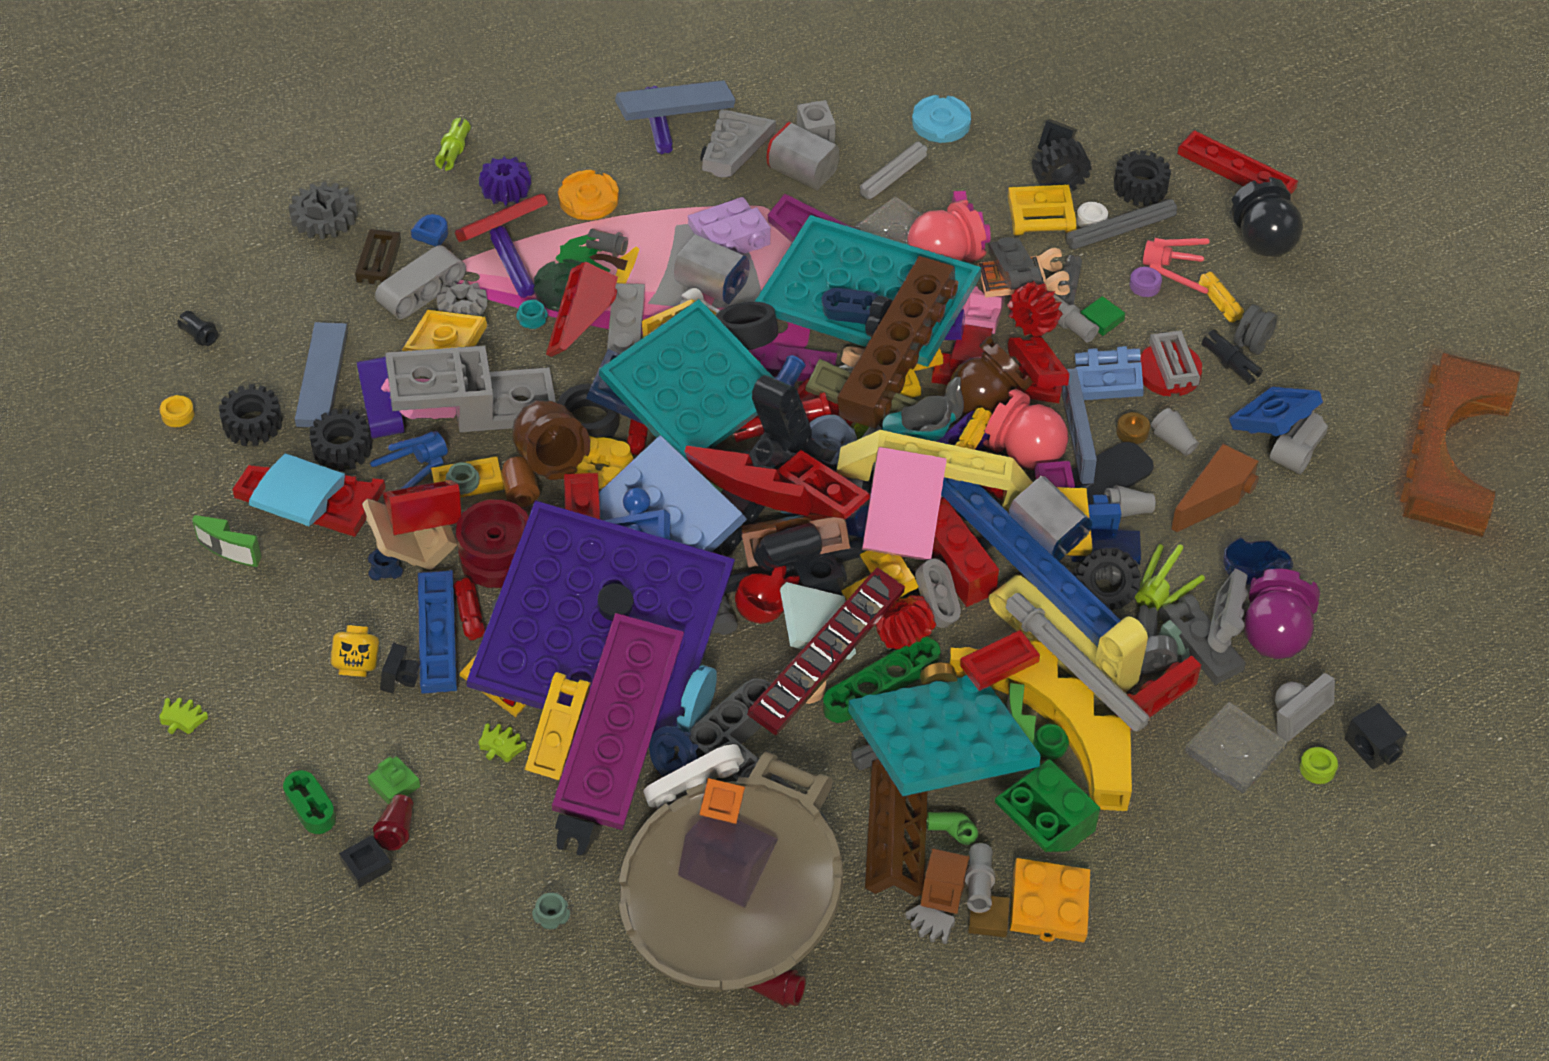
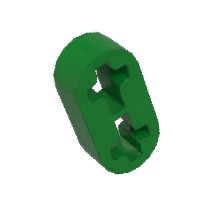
M299 770L289 774L283 782L285 797L304 828L313 834L328 832L336 822V815L333 804L310 772ZM301 785L302 788H307L308 796L303 797L299 790H295V787ZM315 807L325 817L318 819L316 816H312L311 808Z

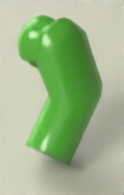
M927 812V830L947 831L956 841L964 845H969L976 841L978 829L963 813Z

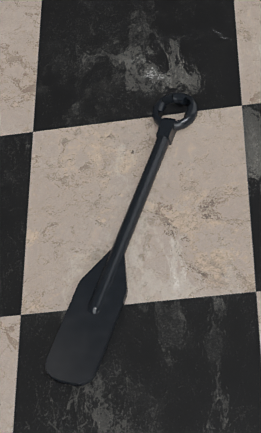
M1123 442L1096 456L1094 483L1082 484L1077 467L1072 469L1075 488H1086L1088 505H1092V496L1104 495L1106 488H1113L1115 485L1129 488L1152 474L1154 464L1152 459L1138 445L1131 442ZM984 536L977 539L984 550L993 547ZM944 558L940 560L947 565ZM910 570L915 578L916 571ZM915 592L912 595L920 596V593Z

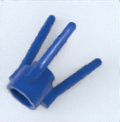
M431 431L420 437L390 444L388 446L390 451L401 450L370 462V465L376 467L414 453L420 463H429L401 488L403 489L416 486L431 472V468L444 465L441 457L447 455L448 450L443 437L437 431Z

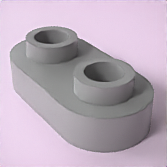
M938 559L927 560L917 568L915 573L919 593L929 603L935 616L936 627L946 628L957 621L961 614L951 572L945 563Z

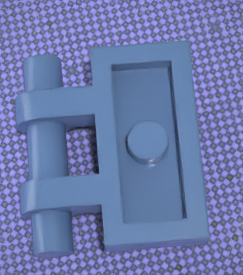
M1127 346L1117 347V350L1098 351V348L1088 349V352L1075 353L1076 366H1079L1076 369L1084 400L1143 396L1141 362H1136L1141 361L1140 348L1127 349ZM1107 363H1118V364L1099 365V364H1107Z

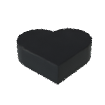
M880 295L873 300L870 307V316L865 326V332L868 336H873L890 307L892 299Z

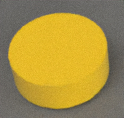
M182 395L166 398L159 408L162 421L170 427L185 426L193 420L195 415L192 401Z

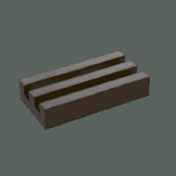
M369 230L355 272L356 282L363 283L364 279H368L369 284H375L376 280L382 283L390 277L401 244L400 232ZM381 239L371 271H369L367 268L376 240ZM391 240L382 270L379 272L388 242Z

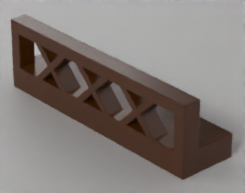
M879 759L872 762L865 889L877 894L892 886H896L917 897L922 894L924 885L928 791L902 796ZM906 797L914 809V818H912L905 805ZM904 829L907 830L913 841L912 850L904 838ZM903 861H905L911 873V879L902 875Z

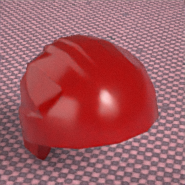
M782 566L774 568L772 575L752 574L744 577L737 586L735 593V603L738 612L750 622L758 624L773 622L784 612L780 588L786 582L797 585L799 576L794 575L784 579L787 568Z

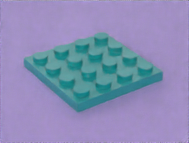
M700 299L599 369V376L652 434L656 438L661 435L687 461L688 458L684 452L686 446L712 449L755 418L758 414L752 401L754 385L763 375L774 378Z
M967 675L957 678V681L954 682L935 681L926 685L900 688L896 691L866 695L862 698L849 700V714L902 796L1040 767L1041 755L991 686L979 691Z

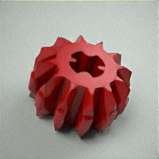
M1033 281L1023 287H1019L1011 295L1012 299L1007 304L1009 309L1012 310L1008 317L1015 319V328L1021 327L1024 336L1032 334L1034 337H1038L1051 332L1059 324L1058 321L1063 315L1058 309L1062 302L1055 300V291L1049 292L1045 283L1038 285Z
M910 595L905 599L900 598L876 623L877 633L887 648L901 649L904 646L910 647L913 643L921 642L923 637L931 634V630L936 626L935 616L929 603L926 602L923 596Z

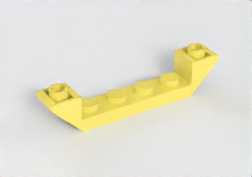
M883 430L876 431L841 447L836 473L841 476L869 482L873 463H876L879 447L947 458L945 478L1004 490L1002 507L1006 511H1009L1013 500L1033 483L1011 457Z

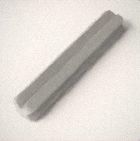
M915 142L860 185V195L864 196L867 200H871L927 156V147L920 142Z

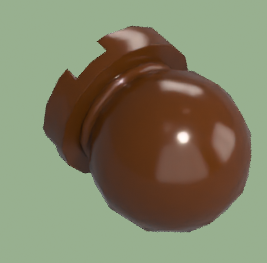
M989 336L979 345L983 351L982 356L969 358L960 364L951 376V380L955 377L961 378V392L964 401L962 414L964 416L980 407L989 410L993 414L999 403L1006 406L1012 398L1009 396L1011 390L1019 387L1024 392L1034 383L1028 375L1025 376L1018 369L1020 366L997 343L994 344Z
M535 401L523 407L513 422L512 438L517 452L525 458L526 463L533 471L545 476L546 479H564V474H575L578 471L576 467L582 462L584 456L588 457L590 453V438L587 429L561 404L553 401Z

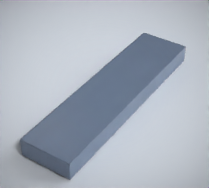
M723 80L619 92L616 94L615 102L625 120L628 121L734 108L735 98Z
M315 322L295 415L296 427H314L313 422L316 418L322 421L321 415L326 412L328 416L332 415L331 410H333L348 333L347 324Z
M1067 369L1070 373L1067 386H1062V398L1079 479L1082 484L1094 483L1097 458L1077 369Z

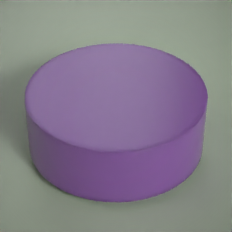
M1150 267L1137 268L1131 274L1130 289L1136 295L1142 297L1154 296L1160 291L1162 276L1157 270Z

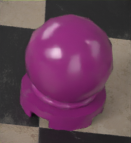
M1268 569L1264 572L1263 577L1252 579L1249 592L1250 605L1244 617V634L1253 648L1262 656L1273 659L1291 658L1304 650L1313 636V615L1317 612L1321 592L1314 581L1310 585L1306 581L1299 579L1300 573L1297 571Z

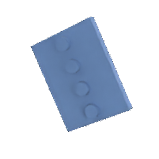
M661 435L599 491L601 520L629 516V512L623 506V497L628 490L641 488L650 497V506L646 512L665 509L670 514V540L709 552H713L747 520L724 495Z

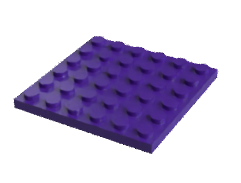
M535 500L467 678V687L543 710L555 672L565 674L566 679L579 682L581 679L591 682L592 685L612 621L605 619L598 611V594L607 585L621 584L627 587L633 596V608L628 617L684 632L683 641L654 732L665 725L675 726L677 725V717L679 715L684 717L685 711L684 707H681V699L691 675L701 666L735 559ZM561 693L558 703L571 706L574 696Z

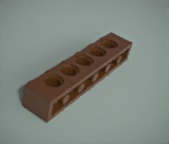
M922 256L917 258L837 396L839 416L841 418L876 429L882 417L885 418L889 414L895 394H899L903 390L908 371L910 369L913 370L917 365L923 345L927 346L930 342L934 325L943 319L947 302L956 296L959 283L955 280V266Z

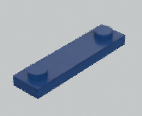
M453 570L418 573L421 694L457 691Z

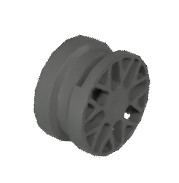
M1252 304L1241 319L1235 333L1234 344L1242 348L1247 346L1250 352L1259 355L1265 349L1266 345L1264 344L1266 341L1271 339L1277 324L1278 315L1270 311L1267 313L1262 312L1261 307Z

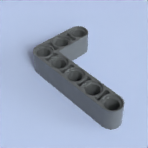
M759 678L747 681L691 728L690 740L693 744L699 745L696 750V755L699 757L726 745L735 744L740 748L744 762L739 766L740 770L730 777L717 778L715 780L729 782L738 781V777L749 778L759 759L746 749L742 743L763 727L747 714L754 701L771 685L768 681ZM774 774L771 776L770 780L794 789L781 777ZM820 811L823 818L827 821L825 815Z

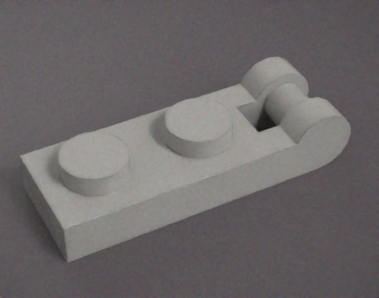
M1236 568L1217 592L1211 620L1208 644L1219 653L1227 650L1231 645L1232 636L1239 635L1245 626L1242 620L1245 610L1241 607L1248 594V590L1245 589L1247 574Z

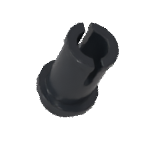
M190 310L180 315V318L186 321L187 324L178 320V327L193 336L194 341L198 345L210 346L216 341L218 332L213 323L203 321Z

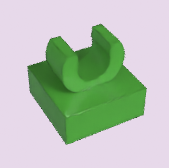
M389 756L377 765L378 769L367 776L369 785L388 805L395 795L402 794L408 796L420 787L419 778L397 756L393 759Z

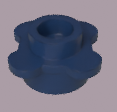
M376 549L368 556V562L371 564V569L368 572L369 577L375 581L381 578L397 579L401 577L403 569L399 564L400 559L387 557L379 549Z

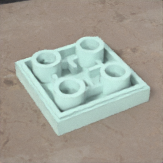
M786 582L780 588L790 646L803 649L846 602L845 596ZM855 648L845 659L850 660L856 654Z

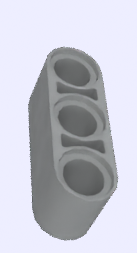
M438 245L383 281L375 292V299L396 318L404 319L435 299L437 295H440L442 287H450L452 281L457 284L466 272V265L445 246Z

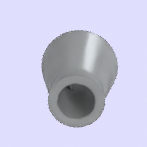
M1166 408L1151 423V427L1155 430L1154 435L1179 450L1184 456L1191 454L1199 445V442L1194 438L1178 411L1173 412L1170 408Z
M1115 485L1113 488H1106L1104 495H1107L1108 504L1120 503L1121 517L1153 513L1155 510L1156 501L1153 493H1144Z

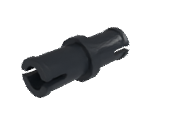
M1215 329L1211 330L1208 335L1211 336L1216 344L1206 336L1201 343L1202 346L1218 357L1224 368H1231L1248 385L1256 381L1248 370L1258 378L1260 377L1263 369L1245 356L1243 349L1239 345H1232Z

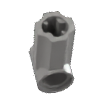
M1312 412L1307 418L1300 419L1288 434H1283L1278 438L1269 459L1300 475L1307 467L1314 449L1327 433L1328 425L1324 422L1323 417Z

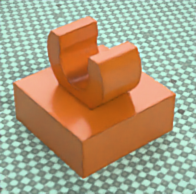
M708 778L699 815L737 824L745 787Z

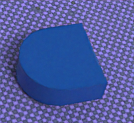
M435 214L422 217L411 230L412 239L435 247L441 245L448 236L446 219Z

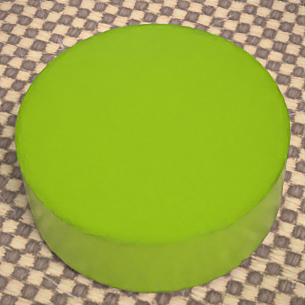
M1323 747L1309 748L1304 752L1300 762V772L1303 777L1315 784L1330 782L1335 777L1338 768L1336 756L1330 750Z

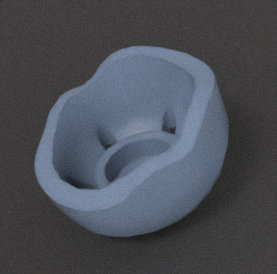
M821 416L809 423L812 429V438L817 441H825L831 444L829 449L837 450L832 462L820 460L822 464L830 469H837L840 448L856 441L857 436L854 430L840 416Z

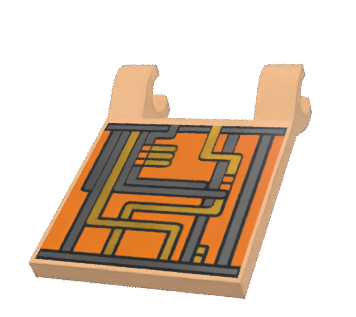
M1051 248L1039 256L1030 257L1035 266H1039L1042 284H1046L1048 291H1055L1057 295H1067L1070 292L1069 285H1058L1061 281H1068L1070 279L1069 274L1065 271H1060L1062 269L1060 261L1051 262L1054 257H1062L1060 249ZM994 261L977 263V266L981 267L980 280L985 298L1012 295L1016 289L1010 290ZM1043 268L1057 273L1046 279Z

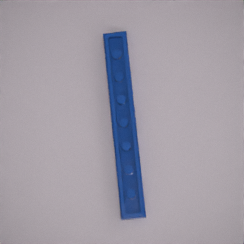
M944 477L941 496L946 498L978 532L1098 647L1100 637L1121 620L1064 565L1026 532L979 484Z

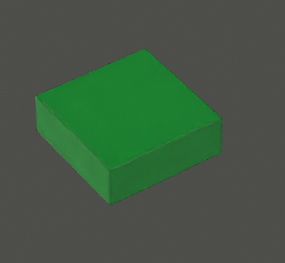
M1103 296L1081 311L1083 316L1099 327L1098 333L1102 336L1125 320L1126 314Z

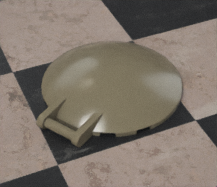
M764 752L761 755L749 778L738 777V781L727 782L745 787L737 824L699 815L707 783H703L686 790L687 795L674 801L669 806L665 803L651 815L634 837L625 855L619 876V884L621 885L619 909L625 930L634 947L653 968L681 984L699 989L718 991L747 988L771 980L795 966L814 949L828 930L836 914L843 887L842 857L835 835L819 811L832 788L833 780L826 775L819 774L816 776L778 760V756L769 752ZM774 774L808 788L809 791L807 794H803L774 782L770 778Z

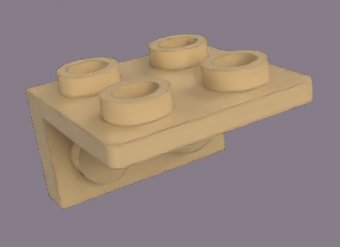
M366 499L362 503L367 515V522L371 526L376 538L377 548L387 557H394L406 561L413 566L417 565L432 570L457 546V541L450 525L393 535L386 505L370 499Z

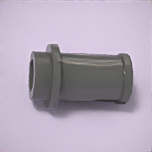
M592 228L587 237L599 239V241L586 240V246L589 249L593 248L610 252L613 257L624 255L627 251L628 238L624 237L620 232L615 235Z

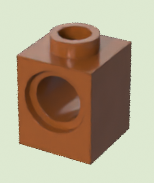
M932 849L924 879L920 906L955 914L958 913L965 885V873L968 868L969 856Z

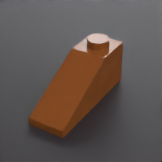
M1222 444L1175 508L1171 530L1179 532L1238 504L1245 493L1251 494L1259 480V476L1255 475L1259 461Z

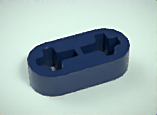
M832 288L822 296L823 313L831 320L866 324L870 316L871 304L879 295L868 291Z

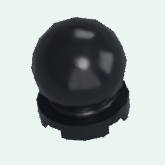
M1270 177V182L1258 185L1256 181H1252L1240 188L1232 197L1233 206L1229 214L1238 228H1241L1243 241L1254 253L1268 257H1280L1293 250L1301 238L1303 230L1301 213L1291 202V194L1282 180Z

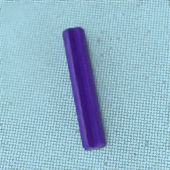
M655 85L653 87L647 86L645 89H653L658 87ZM666 116L649 118L657 152L661 155L671 153L673 143Z
M499 226L498 228L491 229L490 239L518 295L522 298L532 296L535 293L534 284L506 228Z

